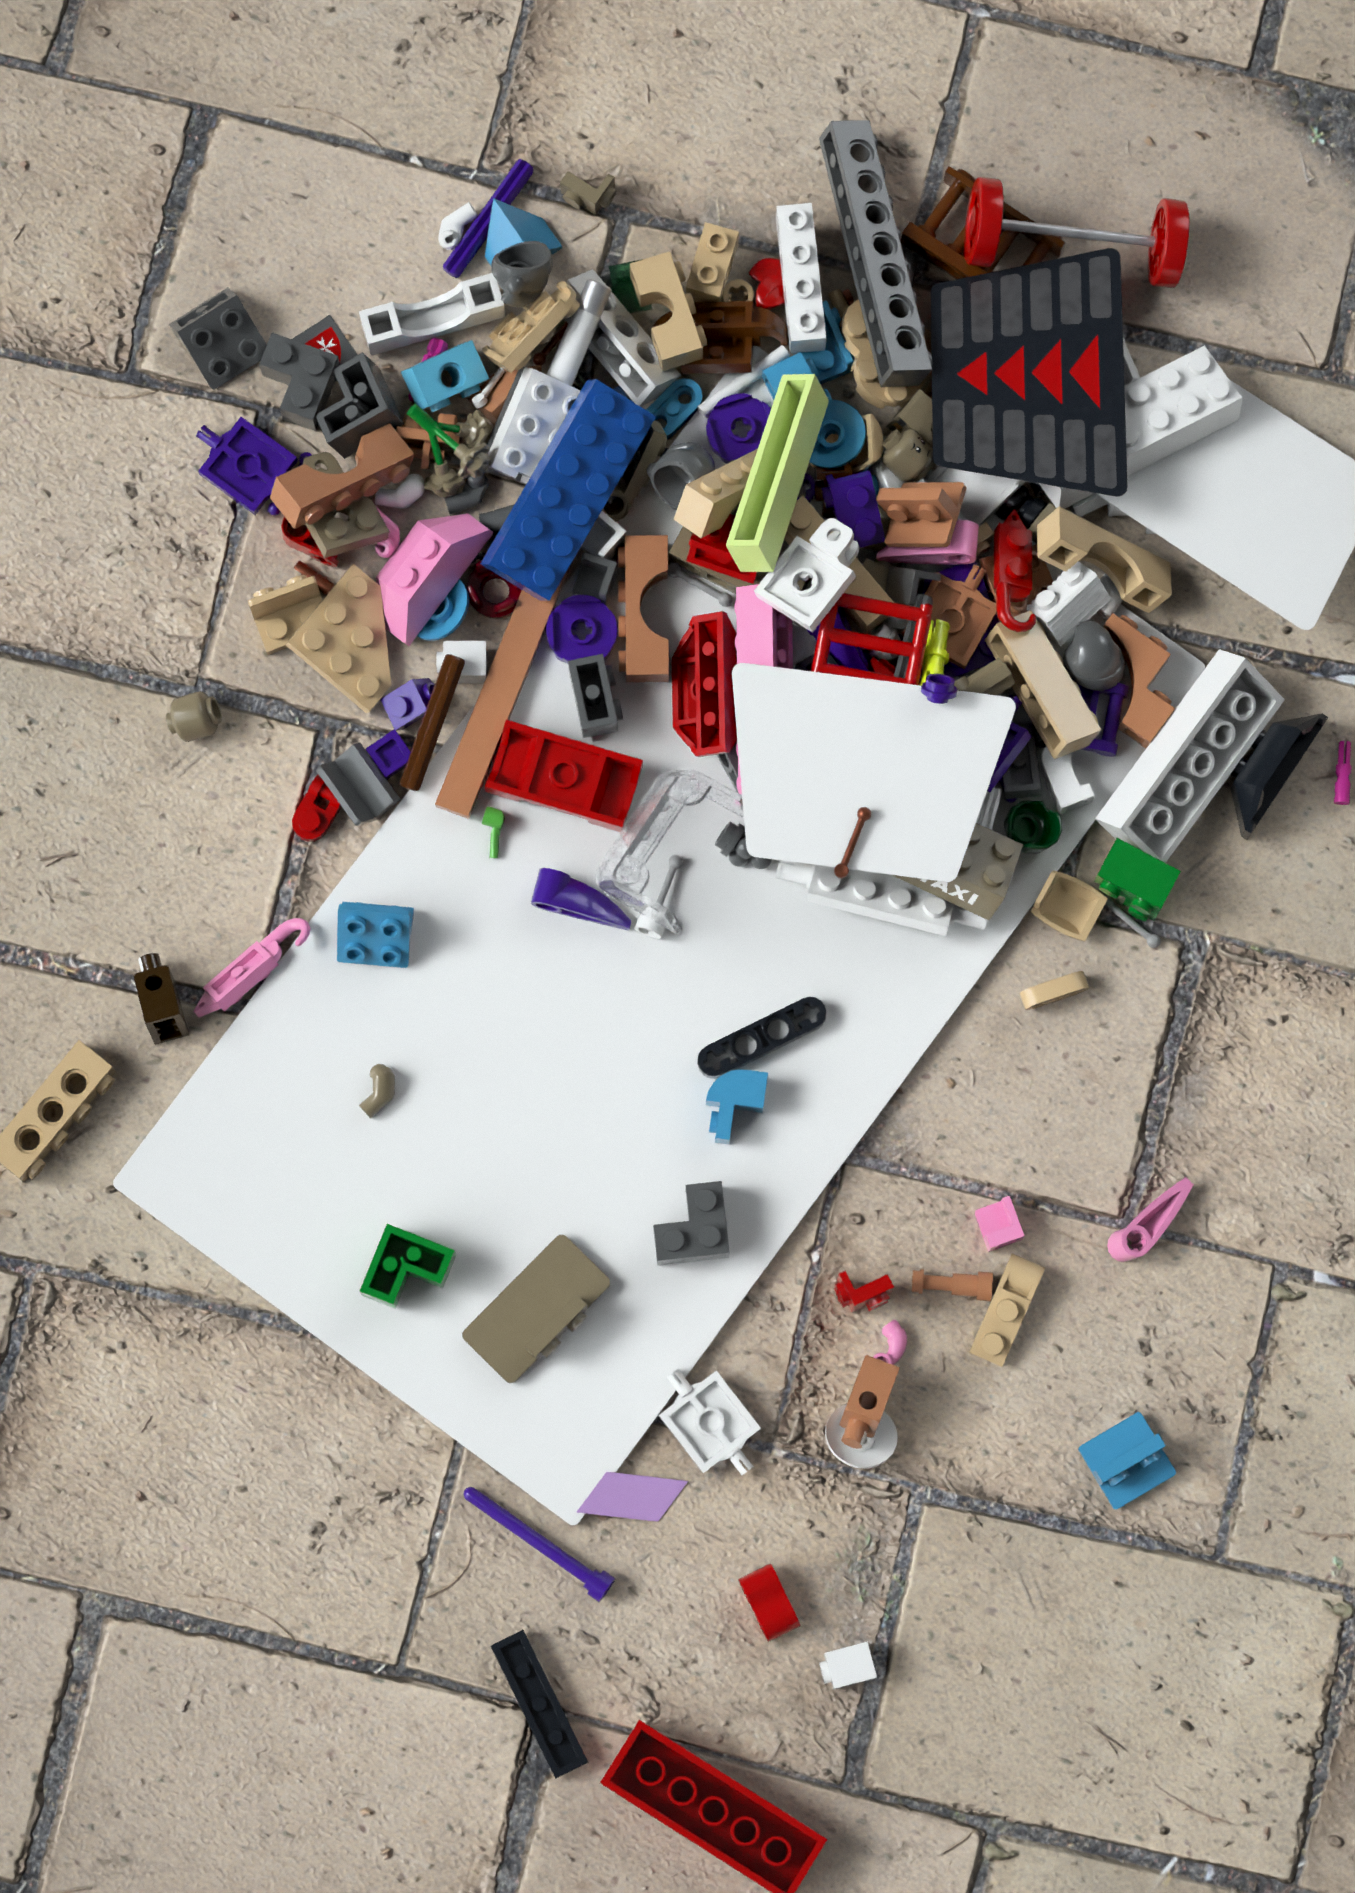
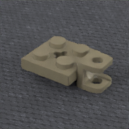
M322 452L304 458L303 464L319 472L327 474L344 473L336 458L329 452ZM318 463L324 464L327 470L322 468L317 470L315 465ZM362 496L352 501L343 510L337 511L335 509L323 515L314 524L309 525L306 523L324 558L387 540L390 532L370 496ZM338 512L344 513L348 516V521L344 522L342 518H335L334 516Z

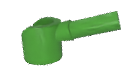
M493 807L486 808L482 824L492 827L489 858H498L499 836L505 822V815L501 810Z

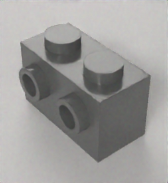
M603 654L568 661L569 674L583 738L617 732V721L623 720L620 700L612 699L610 686L616 685L612 664L605 666Z

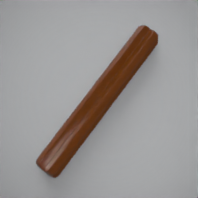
M447 654L444 657L400 781V785L413 791H419L465 665V660L452 654Z

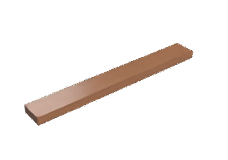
M574 561L570 564L550 601H540L527 592L521 591L436 800L435 806L437 808L467 819L470 818L501 742L505 721L510 720L546 631L548 617L555 609Z

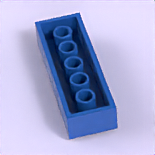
M597 379L587 380L480 564L536 599L550 601L656 416Z

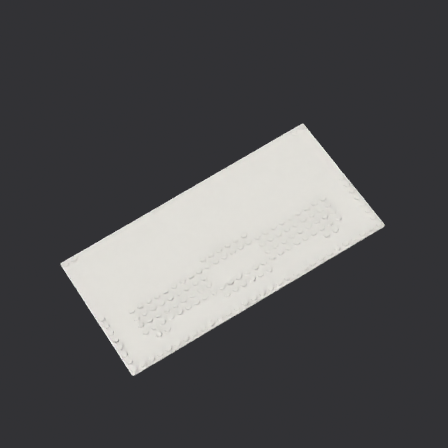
M753 346L752 366L769 355L758 346ZM725 373L706 400L743 373ZM762 377L740 392L752 395L753 398L761 402L764 401L772 408L774 400ZM697 410L669 448L687 442L698 444L709 452L715 462L716 470L726 464L709 446L706 436V424L709 416L705 418ZM742 421L736 422V429L732 430V433L744 438L747 437V432L752 430L750 425L744 426ZM880 457L876 463L872 464L866 470L870 471V469L874 465L882 462V457ZM810 464L807 467L806 473L810 474L814 480H817L814 467ZM930 470L923 478H927L933 471ZM650 479L648 485L642 487L638 497H635L628 514L623 519L616 521V523L626 530V536L668 535V565L672 563L669 561V551L683 526L673 520L677 510L671 508L658 496ZM807 484L801 486L798 497L805 496L806 490L809 489ZM814 496L810 504L826 521L829 518L822 515L821 502H815ZM994 514L985 521L993 532L999 523H1004L1003 520ZM994 537L990 543L991 549L976 559L979 570L982 568L979 560L994 555ZM785 540L783 541L778 559L789 547ZM859 548L857 557L863 565L866 558L874 561L878 552ZM618 552L611 559V561L617 562V576L606 605L616 618L617 641L609 657L604 660L605 666L612 664L616 681L615 686H610L612 699L620 700L623 720L617 721L618 731L583 738L568 664L556 658L554 652L549 647L546 631L510 721L643 760V768L623 832L588 823L586 819L520 800V802L487 793L485 791V784L492 771L497 752L469 819L437 808L435 806L436 800L475 707L474 704L429 763L420 790H409L310 920L309 925L311 929L307 940L301 946H296L294 941L278 962L279 965L272 970L113 1181V1185L118 1191L572 1526L577 1525L586 1514L577 1513V1510L606 1472H617L676 1392V1389L666 1377L672 1373L678 1383L681 1384L673 1373L677 1368H679V1371L685 1378L1028 913L1051 871L1058 872L1094 823L1096 816L1146 750L1118 729L1115 742L1118 744L1117 756H1103L1096 752L1080 749L1072 752L1071 766L1080 786L1090 783L1095 795L1093 802L1060 815L1063 831L1058 842L1038 854L1020 853L1006 897L991 919L987 920L985 930L953 922L952 925H949L946 936L808 902L806 901L809 889H806L807 885L775 878L780 860L772 859L771 864L765 869L755 868L751 861L744 866L737 867L730 862L729 855L726 857L720 853L721 849L715 846V842L728 822L731 821L735 825L740 823L744 826L743 802L739 801V795L718 756H695L691 748L673 729L671 658L681 638L690 626L688 624L692 616L724 611L727 613L737 633V616L734 608L736 594L682 567L681 570L716 591L722 594H730L733 600L731 605L727 607L720 605L718 599L680 577L672 578L668 575V579L658 582L651 587L642 600L640 611L644 622L654 633L669 639V682H626V672H619V651L626 650V637H619L618 616H626L625 602H618V581H625V568H618ZM1046 562L1053 581L1057 580L1063 570ZM889 563L892 566L899 567L898 563ZM581 564L564 585L555 608L566 598L574 596L572 591ZM907 564L906 568L936 573L957 564ZM758 572L756 581L761 582L768 572ZM983 577V581H984L985 586H986V589H987V591H988L990 588H988V585H987V583H986V580H985V578ZM812 578L810 579L805 590H808L812 587ZM989 595L991 600L994 599V595ZM1120 604L1114 613L1119 618L1121 615L1127 616L1138 625L1139 628L1137 630L1148 638L1154 636L1167 646L1166 651L1171 654L1169 660L1148 689L1151 692L1158 690L1165 694L1172 701L1170 705L1176 709L1204 671L1205 664ZM1095 613L1088 621H1096L1104 627L1107 620ZM888 618L885 619V620L882 622V623H884L886 626H887V620H888ZM580 622L577 629H572V634L578 635L579 640H584L586 635L592 634V629L586 628L585 623ZM1074 634L1061 647L1049 640L1061 658H1063L1065 650L1073 641ZM899 656L889 662L895 668ZM1126 662L1124 676L1118 683L1128 685L1129 692L1128 697L1123 699L1119 726L1128 711L1131 698V680ZM1011 686L1010 689L998 696H1015L1016 693ZM1099 694L1096 717L1101 731L1095 739H1102L1109 702L1107 694ZM1036 740L1035 748L1041 796L1017 798L1015 802L1009 803L1004 799V789L999 781L994 788L1001 789L1002 794L992 830L1006 836L1004 820L1009 809L1021 801H1043L1049 810L1058 812L1040 770V758L1045 747H1038ZM487 807L499 809L505 815V822L499 836L498 858H489L492 827L482 824ZM673 855H679L683 859V864L675 872L660 911L666 920L662 938L655 939L645 936L635 930L637 920L644 911L654 909L670 868L669 859ZM550 868L570 875L571 878L587 884L604 894L631 920L629 931L553 913L531 905L539 869ZM343 901L414 908L408 967L400 968L338 962L337 924L339 904H342ZM816 997L821 1000L827 1012L825 1022L819 1029L736 1069L768 1073L763 1113L734 1109L729 1145L715 1143L716 1133H710L709 1127L712 1111L719 1112V1107L707 1106L706 1097L716 1079L707 1078L699 1071L697 1061L700 1051L705 1046L802 998ZM809 1005L804 1006L803 1015L795 1019L793 1012L787 1015L793 1021L795 1032L802 1030L799 1028L798 1022L809 1019L811 1023L817 1021L816 1014L820 1011L818 1008L811 1009ZM781 1020L772 1021L767 1028L768 1034L778 1040L786 1037L789 1031L786 1023ZM742 1036L736 1041L735 1047L738 1053L750 1055L756 1049V1042L749 1036ZM728 1043L722 1046L725 1048L726 1053L715 1057L712 1052L707 1054L708 1060L704 1063L706 1068L712 1066L715 1071L719 1070L720 1061L727 1057L730 1058L731 1064L737 1062L730 1052ZM376 1064H384L386 1067L391 1068L395 1075V1095L386 1106L370 1119L359 1105L373 1093V1079L369 1075L371 1068ZM722 1181L730 1251L729 1258L657 1265L653 1225L689 1221L685 1185ZM387 1224L453 1249L456 1252L455 1260L443 1288L409 1275L396 1309L364 1297L360 1293V1288ZM558 1235H565L610 1279V1286L584 1312L587 1316L584 1322L575 1331L571 1332L567 1329L558 1338L562 1343L548 1358L542 1355L515 1383H507L464 1341L462 1333Z

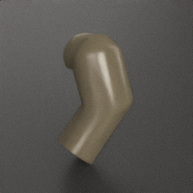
M376 1064L371 1068L369 1075L373 1079V1093L359 1105L370 1119L386 1106L395 1095V1075L392 1069L384 1064Z

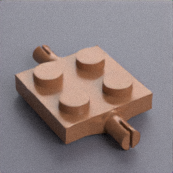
M977 565L972 566L965 582L951 580L941 575V581L932 580L924 594L933 599L931 620L934 621V627L936 626V619L946 621L950 625L946 648L947 653H949V661L964 670L997 613L996 603L983 597L977 590L984 575L987 573L981 568L974 579L979 570Z

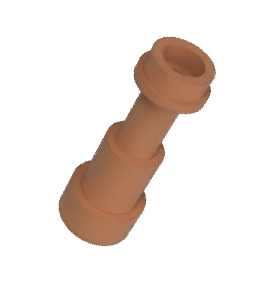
M920 1269V1271L913 1270L911 1292H919L922 1295L923 1289L951 1291V1295L974 1296L979 1301H991L993 1272L978 1271V1275L953 1273L952 1277L924 1275V1269Z

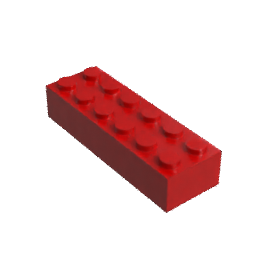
M641 1720L635 1725L600 1782L603 1786L772 1893H795L828 1840Z

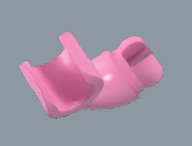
M892 1320L882 1329L883 1335L888 1339V1352L886 1354L878 1353L873 1356L892 1365L901 1359L907 1346L906 1331L896 1320Z

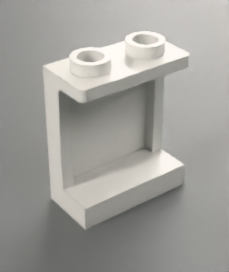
M938 466L927 478H922L918 482H963L967 489L957 520H968L981 526L1026 481Z

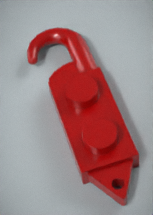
M1013 510L1004 523H999L994 529L996 611L1001 623L1009 630L1026 632L1031 630L1036 624V615L1031 614L1027 622H1019L1011 615L1010 602L1016 603L1026 600L1032 590V531L1026 529L1017 511Z

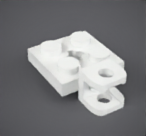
M829 518L815 531L809 539L810 543L796 536L776 562L774 572H768L754 590L756 597L813 633L856 578L854 571L848 568L859 552L858 542L853 540L854 533L852 529L835 518ZM809 578H812V587L808 590L800 591L797 582L800 579L807 581Z

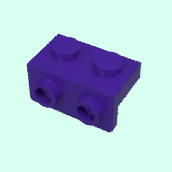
M870 471L834 479L832 474L825 476L827 487L821 488L826 509L832 507L834 518L852 529L854 533L853 540L858 542L859 548L884 542L885 536Z

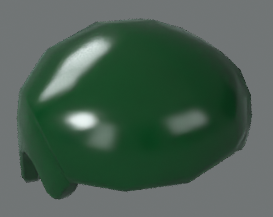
M1021 801L1009 809L1004 820L1006 836L1023 844L1021 850L1023 853L1038 854L1058 842L1063 831L1060 814L1049 810L1043 801Z

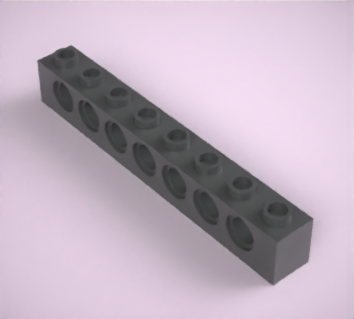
M870 120L831 121L820 136L819 141L880 387L919 386L932 370L933 360L931 353L927 351L924 339V323L919 319L916 307L917 296L915 290L911 287L908 275L909 264L907 258L903 255L900 243L901 232L895 224L893 200L888 195L885 184V168L880 164L877 152V137L872 132Z

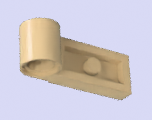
M1013 1253L1011 1254L969 1353L1003 1367L1045 1267Z

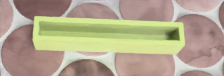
M815 374L782 375L726 543L728 551L741 572H774L829 403Z

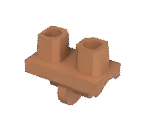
M407 409L403 417L404 425L401 427L397 426L396 432L406 444L423 446V448L410 447V449L414 453V458H422L421 469H429L431 460H435L429 434L407 415L409 410ZM438 414L439 423L456 425L458 422L457 415ZM444 431L458 444L462 443V438L456 436L454 432ZM437 436L440 448L452 449ZM441 450V454L444 460L445 451Z

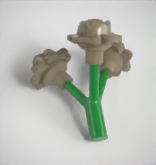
M414 404L408 410L407 415L428 432L436 460L433 464L435 472L425 478L424 488L426 490H432L439 497L455 495L460 485L464 484V479L469 475L476 478L486 472V469L491 464V459L487 454L490 449L487 446V442L492 432V426L487 422V418L482 416L480 410L469 413L465 423L457 422L456 425L436 422L417 404ZM444 431L454 432L456 436L463 437V443L458 444ZM437 436L454 449V454L461 459L459 471L454 467L449 468L447 461L443 460Z

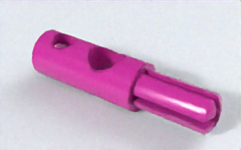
M1344 740L1339 742L1338 764H1336L1335 770L1337 782L1334 788V804L1337 805L1350 804L1351 742L1346 741L1344 761Z

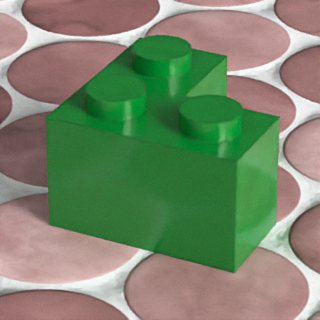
M1116 838L1094 882L1100 884L1099 890L1108 896L1118 898L1121 895L1126 898L1123 905L1129 908L1127 912L1142 921H1147L1148 918L1155 921L1181 871Z
M387 1224L360 1288V1293L364 1297L396 1309L409 1275L443 1288L455 1260L456 1252L453 1249Z

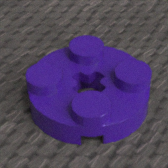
M737 393L726 396L714 406L706 424V436L712 451L725 464L758 449L771 411L769 405L764 401L761 402L753 398L752 395ZM742 421L744 426H751L752 430L747 432V437L741 438L739 435L732 433V430L736 429V422Z
M574 595L566 598L551 612L547 620L546 633L549 647L558 660L567 664L570 660L603 654L604 660H606L617 641L618 631L614 614L599 599L590 595ZM580 622H584L586 628L592 629V634L586 635L584 640H579L578 635L572 634V629H577Z

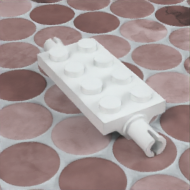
M781 860L778 865L775 878L807 885L806 889H809L806 901L943 936H946L948 927L953 922L985 930L987 919L889 874L849 869L848 875L841 879L836 877L834 873L835 867Z

